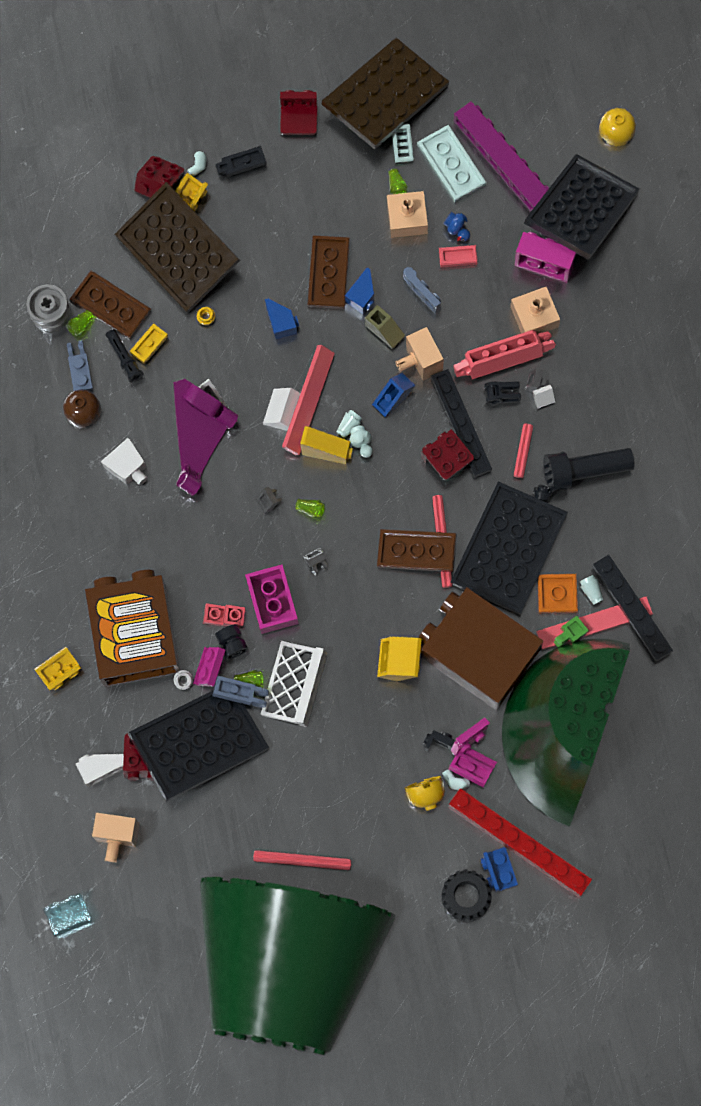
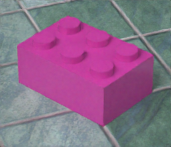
M523 232L516 250L515 266L567 283L574 266L576 252L556 243V241L550 238L544 239L538 237L533 232Z
M282 564L245 574L261 634L299 624Z

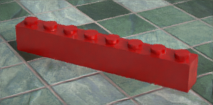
M461 788L449 803L448 808L578 898L582 896L592 881L590 877Z

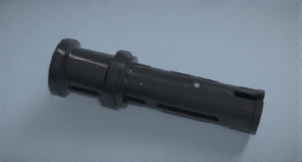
M115 329L109 330L105 336L120 359L121 368L127 373L129 382L138 381L143 377V371L139 370L136 365V359L130 356Z

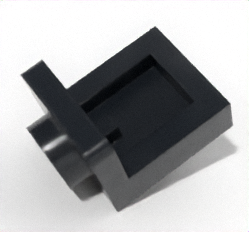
M433 730L432 734H427L423 744L426 745L425 751L429 752L433 742L451 750L455 740L447 732L442 731V733Z

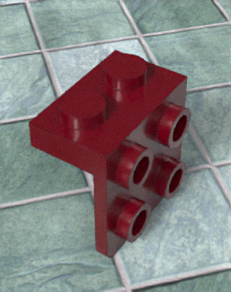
M286 90L285 92H280L281 134L315 135L317 133V92L311 90L303 92Z
M151 156L137 173L134 191L151 198L166 182L173 187L184 173V168L160 157Z
M452 429L447 433L443 432L440 434L435 442L424 446L421 452L423 461L425 463L429 461L444 480H448L474 459V456Z
M128 733L125 734L123 754L124 778L131 781L139 780V778H147L150 781H154Z

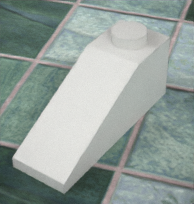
M88 754L81 757L76 766L85 784L90 787L123 770V754L91 756Z

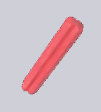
M523 424L514 470V477L516 478L524 477L533 425Z

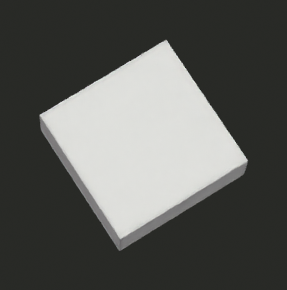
M551 385L533 391L537 408L555 403Z

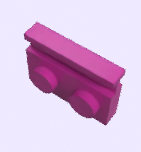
M204 647L193 684L214 687L225 649L220 647Z
M484 717L457 737L451 752L455 756L461 752L464 754L472 747L474 742H481L486 737L485 733L490 722Z
M470 748L466 753L463 754L461 752L454 757L449 770L484 787L497 762Z

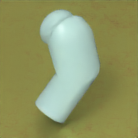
M201 151L195 153V165L187 170L193 177L206 168L207 157Z
M449 769L442 773L451 789L459 790L461 788L466 790L469 788L470 781L468 779L456 778Z

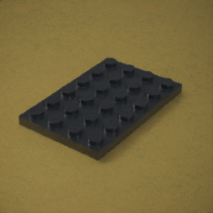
M575 154L526 217L524 224L589 260L637 196L640 188Z
M498 481L453 575L452 585L463 590L467 587L483 599L521 615L568 512Z
M214 690L128 733L166 802L269 749L243 703L214 697Z

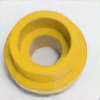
M210 307L199 309L197 312L198 322L202 325L212 324L215 320L214 310ZM207 314L209 318L204 319L203 316Z

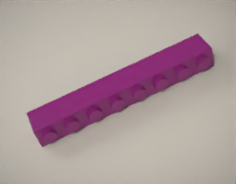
M470 101L454 113L455 124L525 206L532 211L549 187L540 182L538 174L528 168L526 160L517 155L514 146L509 145L505 141L506 139L500 131L497 132L493 122L489 118H485L481 108L478 105L475 106Z

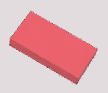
M476 245L439 248L440 268L477 265Z

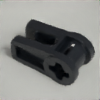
M493 381L485 383L484 389L487 391L486 404L496 405L521 401L520 393H512L519 390L520 382Z

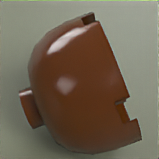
M79 389L68 394L64 400L63 411L71 425L86 428V426L95 424L100 418L101 406L95 394L89 390Z

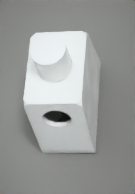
M129 438L101 461L107 471L125 484L130 483L134 479L138 485H142L147 480V476L142 472L146 468L145 462Z

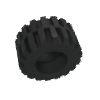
M466 869L461 872H455L444 883L442 889L443 907L455 920H461V922H472L475 919L481 918L490 907L492 890L489 882L484 879L482 874H478L474 870L468 871ZM467 884L476 888L479 897L474 906L462 907L456 902L455 891L459 886Z

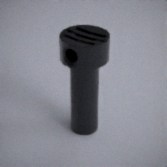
M631 448L568 458L566 452L562 451L556 454H545L543 458L544 475L551 492L560 489H571L573 480L631 471L635 467Z

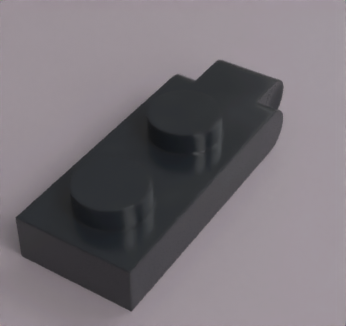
M258 146L223 157L221 159L222 162L215 164L218 175L226 174L229 177L267 165L262 147Z

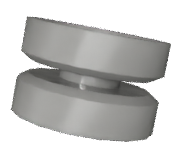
M45 284L32 290L28 296L27 310L31 320L39 329L48 332L57 331L69 321L71 309L62 289L55 285Z

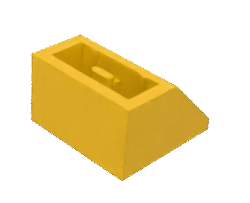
M388 637L381 639L377 677L393 681L418 677L422 648L421 638Z

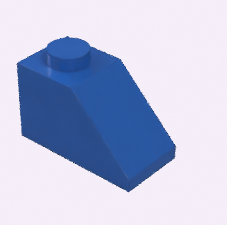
M369 268L365 269L345 295V302L362 314L366 310L370 311L375 304Z
M269 298L265 299L275 339L297 334L296 327H299L297 316H293L290 309Z
M400 373L390 378L372 405L384 417H387L408 397L415 384L403 373Z

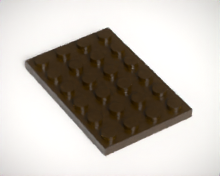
M395 38L322 100L321 105L372 148L376 149L449 85V81L398 38Z
M167 182L115 233L116 237L187 313L241 261Z

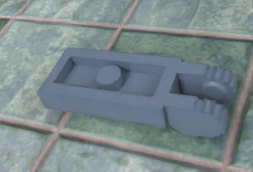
M405 268L403 278L406 283L434 313L441 310V299L436 293L432 294L428 290V285L416 277L417 272L413 268Z
M83 340L78 341L80 355L75 356L73 345L71 342L67 343L68 361L74 391L79 389L93 390Z
M217 676L213 692L214 697L259 708L266 707L267 702L253 698V694L266 697L269 695L267 689L256 687L254 684Z

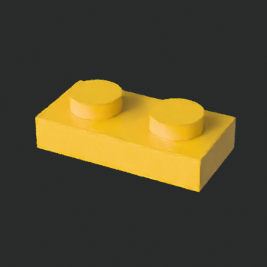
M153 323L130 350V354L143 364H146L168 338V334Z

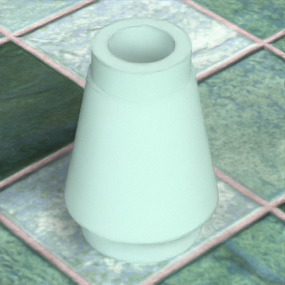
M352 410L348 413L346 412L336 432L343 438H346L352 428L361 424L362 418Z
M594 575L580 581V588L593 605L604 600L598 579H595Z

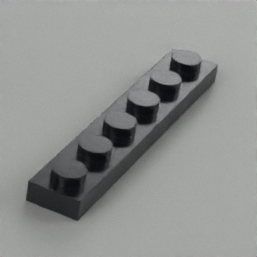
M449 369L431 375L432 382L455 434L474 456L473 461L469 463L474 478L492 471V467Z
M608 554L595 562L592 567L654 660L657 662L673 652V649L610 555Z

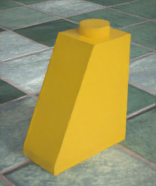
M304 427L300 443L302 455L341 464H347V459H351L353 448H350V441L311 427Z

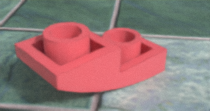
M206 603L203 624L219 626L237 624L238 627H243L245 607L220 606Z

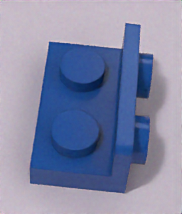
M506 847L483 853V858L480 859L484 870H488L490 877L487 878L491 889L494 888L495 893L518 886Z

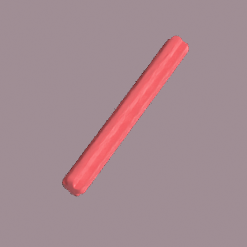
M435 495L432 497L436 532L447 533L443 496ZM441 572L442 587H452L451 572Z
M258 850L254 851L253 856L255 862L340 870L351 869V860L344 858Z

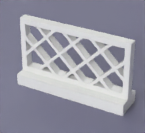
M281 641L267 689L269 695L264 700L267 702V705L262 708L260 715L307 727L327 652L318 647L311 648ZM285 647L292 648L295 652L288 659H285L283 656ZM305 652H311V660L303 663L300 655ZM298 657L302 665L292 671L288 662ZM286 664L290 673L280 678L278 670ZM304 668L307 673L306 678L299 682L295 673ZM293 676L297 684L287 689L283 681ZM281 683L285 691L275 696L273 688ZM299 687L302 691L301 696L293 700L289 692ZM287 694L291 703L281 707L278 699ZM276 701L280 709L274 713L267 712L268 706ZM294 705L297 710L295 718L287 717L284 711Z

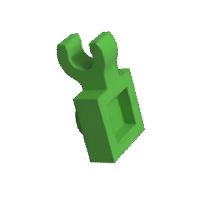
M575 616L561 627L563 633L554 639V644L559 648L568 640L574 643L587 634L589 630L578 616Z

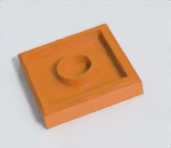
M543 574L538 576L539 614L578 612L576 574Z

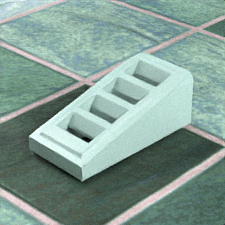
M410 124L402 125L392 134L395 163L414 161ZM406 132V135L396 136V133ZM407 139V142L397 143V140ZM408 146V149L398 150V147ZM409 153V156L399 157L398 154Z

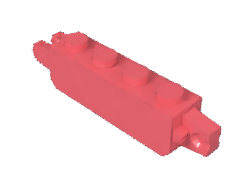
M530 330L469 350L465 354V359L454 365V372L456 377L470 375L472 379L542 357L544 352L552 350L556 344L553 340H549L552 337L549 331L537 334L536 331Z

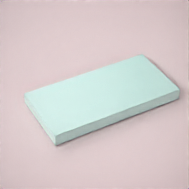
M449 125L417 142L419 149L454 202L486 186V181Z

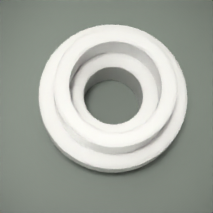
M180 670L174 675V684L181 690L188 689L193 683L191 673L186 670ZM185 676L187 681L181 683L179 681L180 677Z

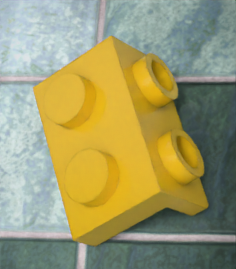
M186 173L175 191L195 211L198 207L197 201L199 198L202 199L208 191L206 190L208 183H201L192 175Z
M64 647L34 670L49 690H56L64 684L63 681L65 679L75 677L81 667L68 648Z

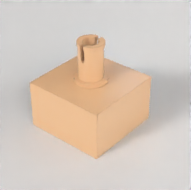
M424 191L387 195L391 238L428 234Z
M547 287L511 299V310L521 333L534 330L539 334L559 327L560 318Z
M427 327L406 336V349L409 355L395 361L397 368L399 367V372L415 365L424 381L430 378L431 375L443 371L444 359Z
M96 813L92 837L97 842L108 843L105 861L117 863L120 845L136 847L140 826L136 818Z

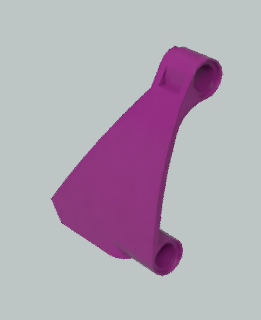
M184 378L173 382L178 446L182 470L176 486L193 496L201 486V474L226 429L234 426L238 419V414Z

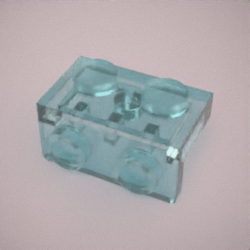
M80 893L71 895L67 899L52 903L44 908L54 937L92 922L87 905Z

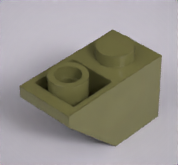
M378 305L365 317V326L391 349H394L405 337V334L393 318Z

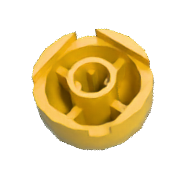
M621 108L607 111L601 118L599 125L601 138H604L609 145L613 146L627 144L634 137L636 129L633 115Z
M435 776L424 779V781L419 783H412L405 787V791L413 806L418 808L425 807L427 811L437 807L436 803L440 802L444 797L445 787L442 777Z

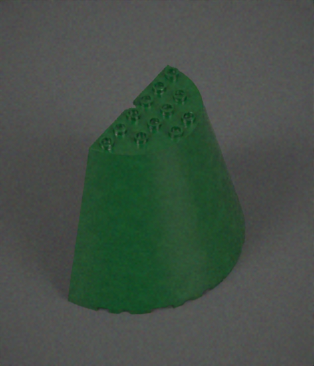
M586 639L557 647L536 660L523 673L507 701L502 724V745L511 775L519 790L535 808L542 811L547 817L565 826L570 827L590 774L609 716L605 711V706L609 703L613 704L630 652L629 643L610 639Z
M222 877L201 878L200 896L211 1030L215 1031L214 1035L226 1037V1033L233 1034L232 1037L235 1039L246 1040V1037H251L252 1041L266 1044V1040L271 1041L273 1046L285 1048L286 1044L293 1045L292 1048L299 1051H305L306 1048L314 1049L313 1053L320 1055L330 1052L395 921V914L371 904L359 907L358 901L332 894L325 895L318 891L269 882L258 883L255 880L230 878V882L223 880Z

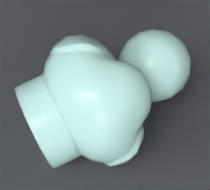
M361 425L350 430V444L353 447L361 448L360 454L364 458L370 457L373 453V449L369 445L372 440L371 433L366 431L365 427Z

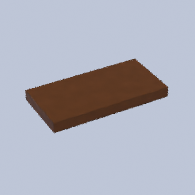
M313 235L308 307L345 309L349 237Z
M92 270L69 299L72 303L112 329H115L129 340L152 311L151 308Z
M380 529L377 567L453 572L457 534Z

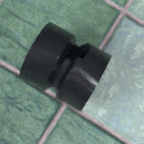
M237 624L227 626L215 634L219 645H223L222 649H225L224 656L226 660L236 658L249 650L245 640L240 638L242 633Z

